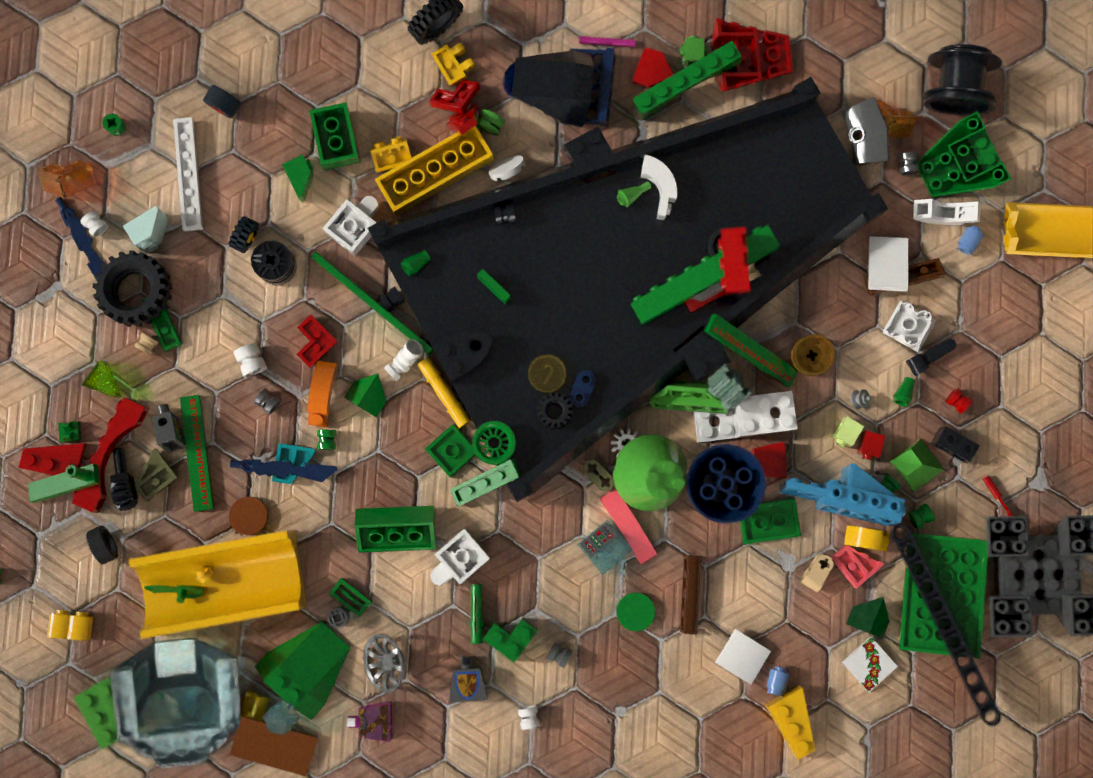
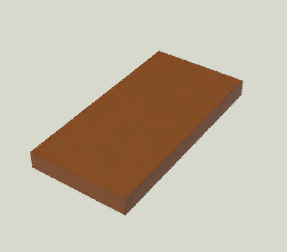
M242 715L229 755L306 776L318 737Z

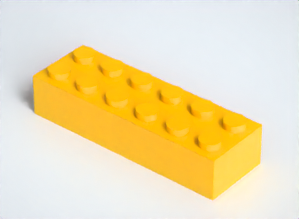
M474 126L463 135L455 133L377 177L375 181L395 216H398L494 161V158L479 130Z

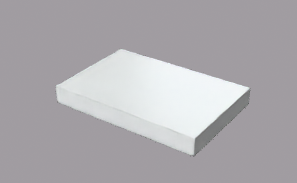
M869 237L868 289L908 291V238Z

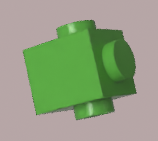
M698 36L685 38L684 44L680 46L683 66H689L707 55L708 48L707 45H704V38H699Z

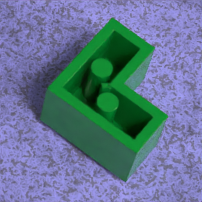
M521 618L511 633L494 622L483 640L515 663L538 629L524 618Z

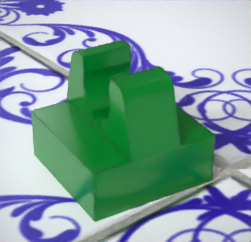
M80 421L58 423L60 442L81 441Z

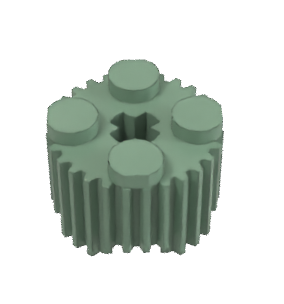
M725 364L708 379L710 387L707 389L712 396H718L722 401L723 407L729 411L751 395L752 390L744 386L742 376L735 369L730 370L728 369L729 366Z

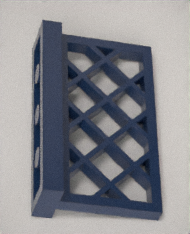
M571 48L570 51L589 53L592 58L596 55L603 56V60L599 65L595 66L594 64V73L597 71L601 78L596 84L592 85V91L595 89L599 96L594 102H591L589 110L593 107L597 112L596 119H588L586 117L584 124H597L601 127H608L616 61L614 48H606V50Z

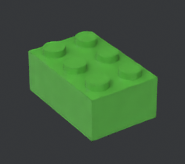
M110 676L74 697L101 749L120 740L117 734L112 680ZM140 719L138 721V729L143 727Z

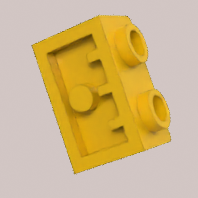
M402 136L392 138L391 142L385 144L384 141L376 142L373 144V147H370L376 173L395 168L412 158L407 139H402Z

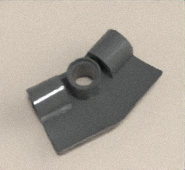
M871 97L844 111L842 116L849 129V139L853 146V164L868 165L870 162L889 161L888 126L876 99ZM862 132L863 136L859 139V135Z

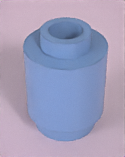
M974 225L966 227L958 242L959 246L957 249L967 255H972L984 236L982 229Z
M775 666V669H770L766 686L768 687V693L783 696V692H786L790 673L786 672V668Z

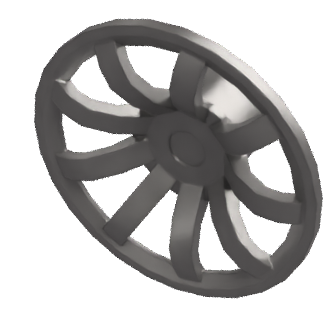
M386 634L373 635L367 641L364 649L363 661L365 672L371 684L377 690L383 693H390L398 689L402 683L405 664L404 655L390 636ZM380 638L384 639L383 648L378 643ZM388 642L394 646V650H389ZM372 643L374 644L376 650L380 653L373 652L370 649ZM368 655L380 659V662L369 664ZM381 666L382 668L373 677L370 669ZM396 670L400 671V676L398 680L395 678L394 672ZM383 674H385L382 681L383 686H381L380 684H378V680ZM389 677L392 683L394 684V686L390 688L388 687Z

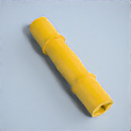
M427 357L420 361L417 366L427 379V383L431 384L435 393L447 408V413L450 414L458 428L472 421L462 403L457 400L453 391L441 376L442 373L438 370L432 359Z

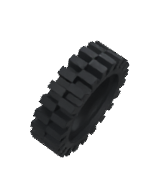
M429 0L428 4H424L422 6L423 9L416 12L417 15L412 17V21L409 22L407 27L408 32L418 44H428L434 38L440 37L441 33L444 34L445 30L449 29L451 24L457 21L456 18L460 17L464 6L460 0Z

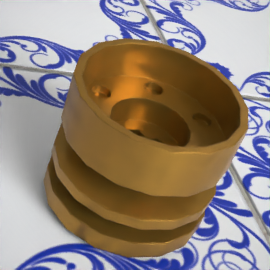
M808 335L798 339L790 350V362L793 368L805 376H814L826 372L835 360V350L832 343L821 335ZM809 351L810 353H814L815 357L812 358V361L810 358L806 357V355L809 354Z

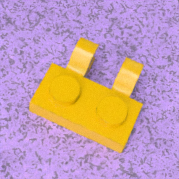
M461 42L451 49L448 45H445L431 53L450 87L466 79L465 72L475 69L471 58L460 65L455 57L466 53Z

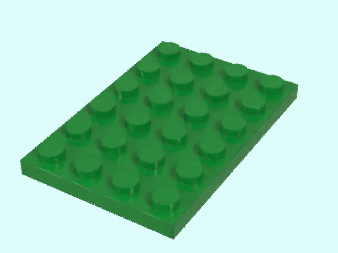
M911 533L972 657L980 659L988 558L987 541ZM908 545L906 556L911 557L914 554V548ZM919 563L913 566V572L916 575H920L923 572V567ZM905 566L899 650L949 655ZM928 581L924 582L922 590L925 593L931 591V583ZM933 600L931 602L932 610L937 611L940 609L941 603L939 600ZM943 618L940 621V627L947 629L950 622L947 618ZM956 636L949 639L951 647H956L959 644Z

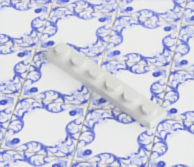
M192 117L173 119L182 230H203L194 119Z

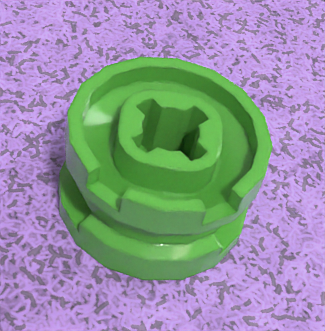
M481 110V117L478 119L476 126L488 134L499 136L500 128L504 126L505 120L494 112Z

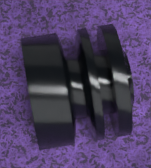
M274 240L265 241L253 250L251 266L254 272L266 283L274 286L283 285L294 277L297 270L296 259L282 243ZM271 258H273L275 264L273 265L270 262Z

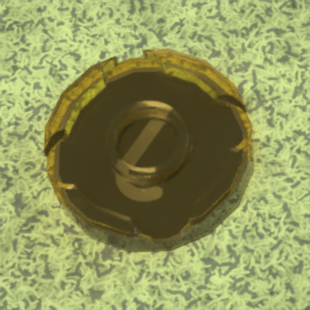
M550 354L542 355L531 362L528 369V379L537 391L553 393L564 385L566 368L558 357Z

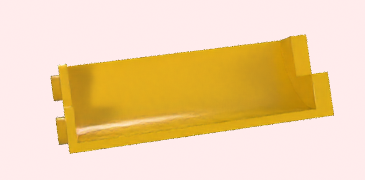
M1006 202L1003 226H1006V234L1003 235L1007 254L1093 258V206Z

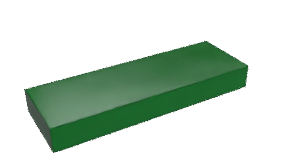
M162 309L159 312L162 316L159 319L156 316L152 318L153 323L151 324L163 351L168 352L183 345L168 310Z

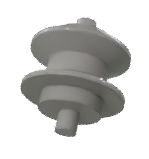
M865 389L860 390V392L855 390L852 392L850 402L855 409H861V407L868 408L871 396Z

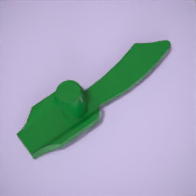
M150 585L144 587V589L153 593H177L176 601L178 603H184L185 598L195 599L204 594L203 587L177 585L176 587Z

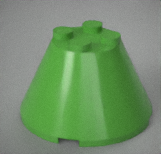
M654 434L639 436L628 442L616 458L615 470H613L615 488L628 505L638 510L657 511L666 508L681 495L686 485L688 473L686 458L680 447L666 437Z

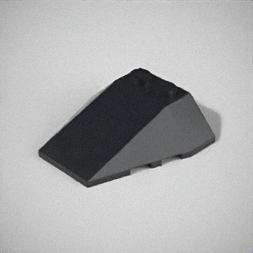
M571 50L516 58L511 96L531 107L538 108L544 114L558 119L562 124L582 128L591 104L594 64L591 54Z

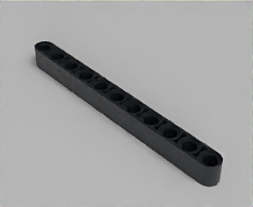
M902 524L894 526L891 530V537L981 720L989 726L998 725L1001 721V714L909 528ZM897 528L905 530L906 534L903 539L896 537L895 531ZM908 545L914 548V554L911 557L904 554V549ZM917 563L923 567V572L920 575H916L913 572V566ZM928 581L931 583L932 589L930 592L925 593L922 590V584ZM933 600H939L941 603V607L937 611L931 608ZM943 618H947L950 622L947 629L940 627V621ZM953 636H956L959 640V644L956 647L949 645V639ZM966 655L968 658L967 664L959 665V656ZM976 674L977 681L974 684H969L967 681L968 675ZM984 692L986 699L980 703L977 701L976 696L978 693ZM988 711L995 712L994 720H986L985 716Z

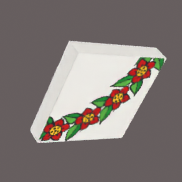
M871 636L842 661L844 666L867 692L872 691L898 667Z

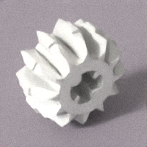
M628 428L625 435L624 430L620 429L621 437L616 433L613 435L618 441H611L612 445H617L611 451L615 452L618 450L620 452L624 447L622 441L629 440L630 442L635 439L638 432L635 431L633 435H630L631 429Z

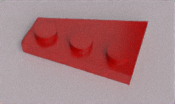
M87 443L23 449L18 468L54 476L66 472L67 467L70 465L81 467Z

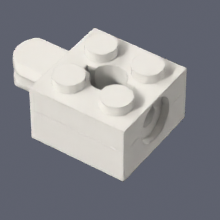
M372 196L364 197L357 207L346 199L322 229L328 236L356 256L372 237L368 227L376 224L372 217L379 210V204Z
M463 529L434 554L441 563L432 570L430 574L431 580L440 586L446 584L454 577L461 584L487 562L490 557L466 529Z

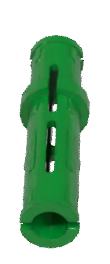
M483 584L470 585V644H483ZM476 595H477V612H476ZM476 616H477V633H476Z

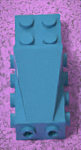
M854 463L842 469L840 481L830 480V482L827 481L823 485L818 483H809L808 485L802 483L800 479L790 478V480L781 484L779 488V493L816 501L815 509L888 527L901 523V519L906 513L905 499L898 498Z

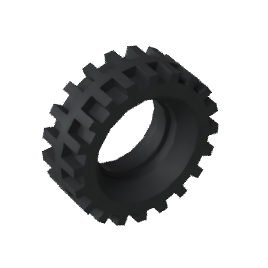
M129 250V254L119 252V257L117 258L109 257L110 263L107 266L102 263L100 267L103 268L101 274L96 273L94 276L98 279V282L93 283L92 286L96 290V294H93V297L98 301V308L112 320L127 327H131V325L142 327L144 322L151 324L153 323L151 319L155 316L159 319L162 316L159 312L162 309L167 310L169 307L166 305L167 299H172L169 290L173 289V286L169 283L171 278L166 273L165 268L151 256L149 257L143 252L138 254L134 250ZM134 273L142 274L149 279L151 285L149 296L142 304L135 307L122 304L118 297V287L122 280Z

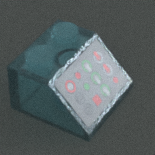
M608 520L577 544L602 575L633 551Z

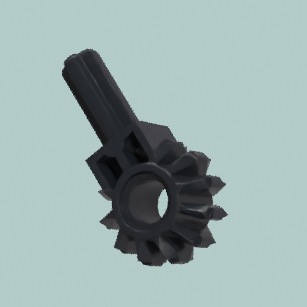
M115 448L113 450L115 475L110 476L111 498L116 509L127 511L135 508L138 503L134 476L127 472L125 450L123 448Z

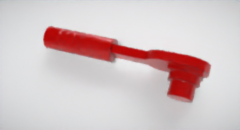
M989 475L984 477L982 480L994 498L1000 501L1008 513L1007 516H1012L1001 499L1002 494Z

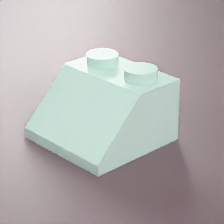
M155 206L123 225L136 247L145 253L152 252L162 243L168 216Z

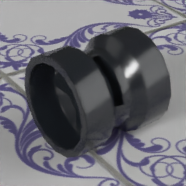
M507 204L505 208L500 205L494 206L496 225L503 224V222L516 223L513 204Z
M395 286L387 294L383 293L379 296L389 312L394 310L396 305H401L405 302Z

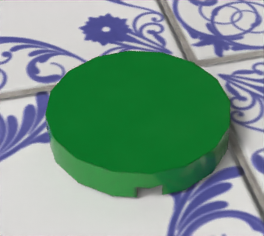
M632 592L619 600L616 615L624 628L630 631H641L651 625L655 617V608L648 596Z

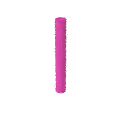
M579 36V44L635 47V40Z

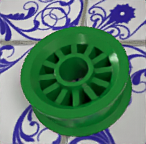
M490 421L482 424L475 431L472 446L475 454L481 461L490 465H499L512 457L516 448V439L514 433L506 424ZM491 429H495L494 435L492 434ZM498 429L502 431L499 436H497ZM489 431L490 436H487L485 432ZM482 435L486 437L487 440L481 439ZM492 438L499 439L500 444L497 448L489 447V441ZM509 440V444L502 443ZM502 446L508 447V449H507V451H505V450H504L503 448H501V447H502ZM487 448V450L483 453L481 449ZM491 450V454L489 457L487 456V453ZM498 450H501L504 454L500 456ZM494 451H496L497 457H493Z

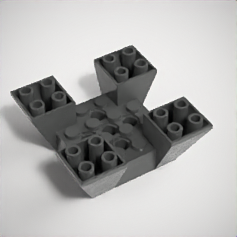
M1093 515L1064 516L1050 535H1028L1027 516L986 517L988 557H993L995 583V594L990 596L991 637H1033L1032 615L1055 614L1071 636H1093V594H1081L1079 555H1093ZM1035 551L1038 552V557L1036 560L1033 556ZM1017 570L1020 573L1018 579L1015 578V572ZM1036 570H1038L1039 577L1037 579L1034 576ZM1055 570L1058 571V577L1056 579L1054 577ZM1037 590L1040 592L1039 598L1035 596Z

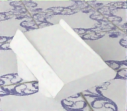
M901 300L885 326L883 333L919 352L934 327L936 319L932 318L929 312L925 310L920 311L914 308L912 304Z

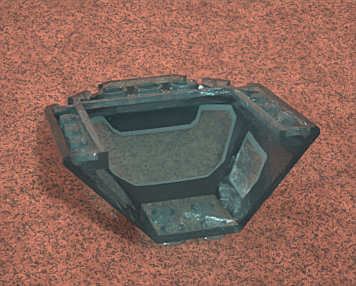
M195 637L152 642L110 671L118 741L133 747L134 751L143 757L151 758L161 768L204 763L209 758V754L214 749L217 750L227 740V737L234 730L238 729L241 718L236 656Z

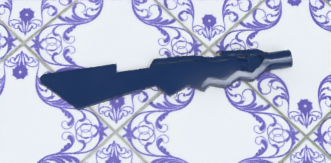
M62 197L57 198L55 201L59 206L60 214L66 227L69 226L71 229L72 237L79 251H84L90 261L87 264L93 276L96 273L101 274L103 268L100 266L102 263H105L91 248L93 239L86 235V227L82 226L81 219L75 216V211L66 205Z
M230 461V468L243 469L246 473L254 472L259 476L266 474L268 477L276 474L281 478H285L288 474H293L318 482H323L337 471L336 466L305 463V467L292 466L290 462Z

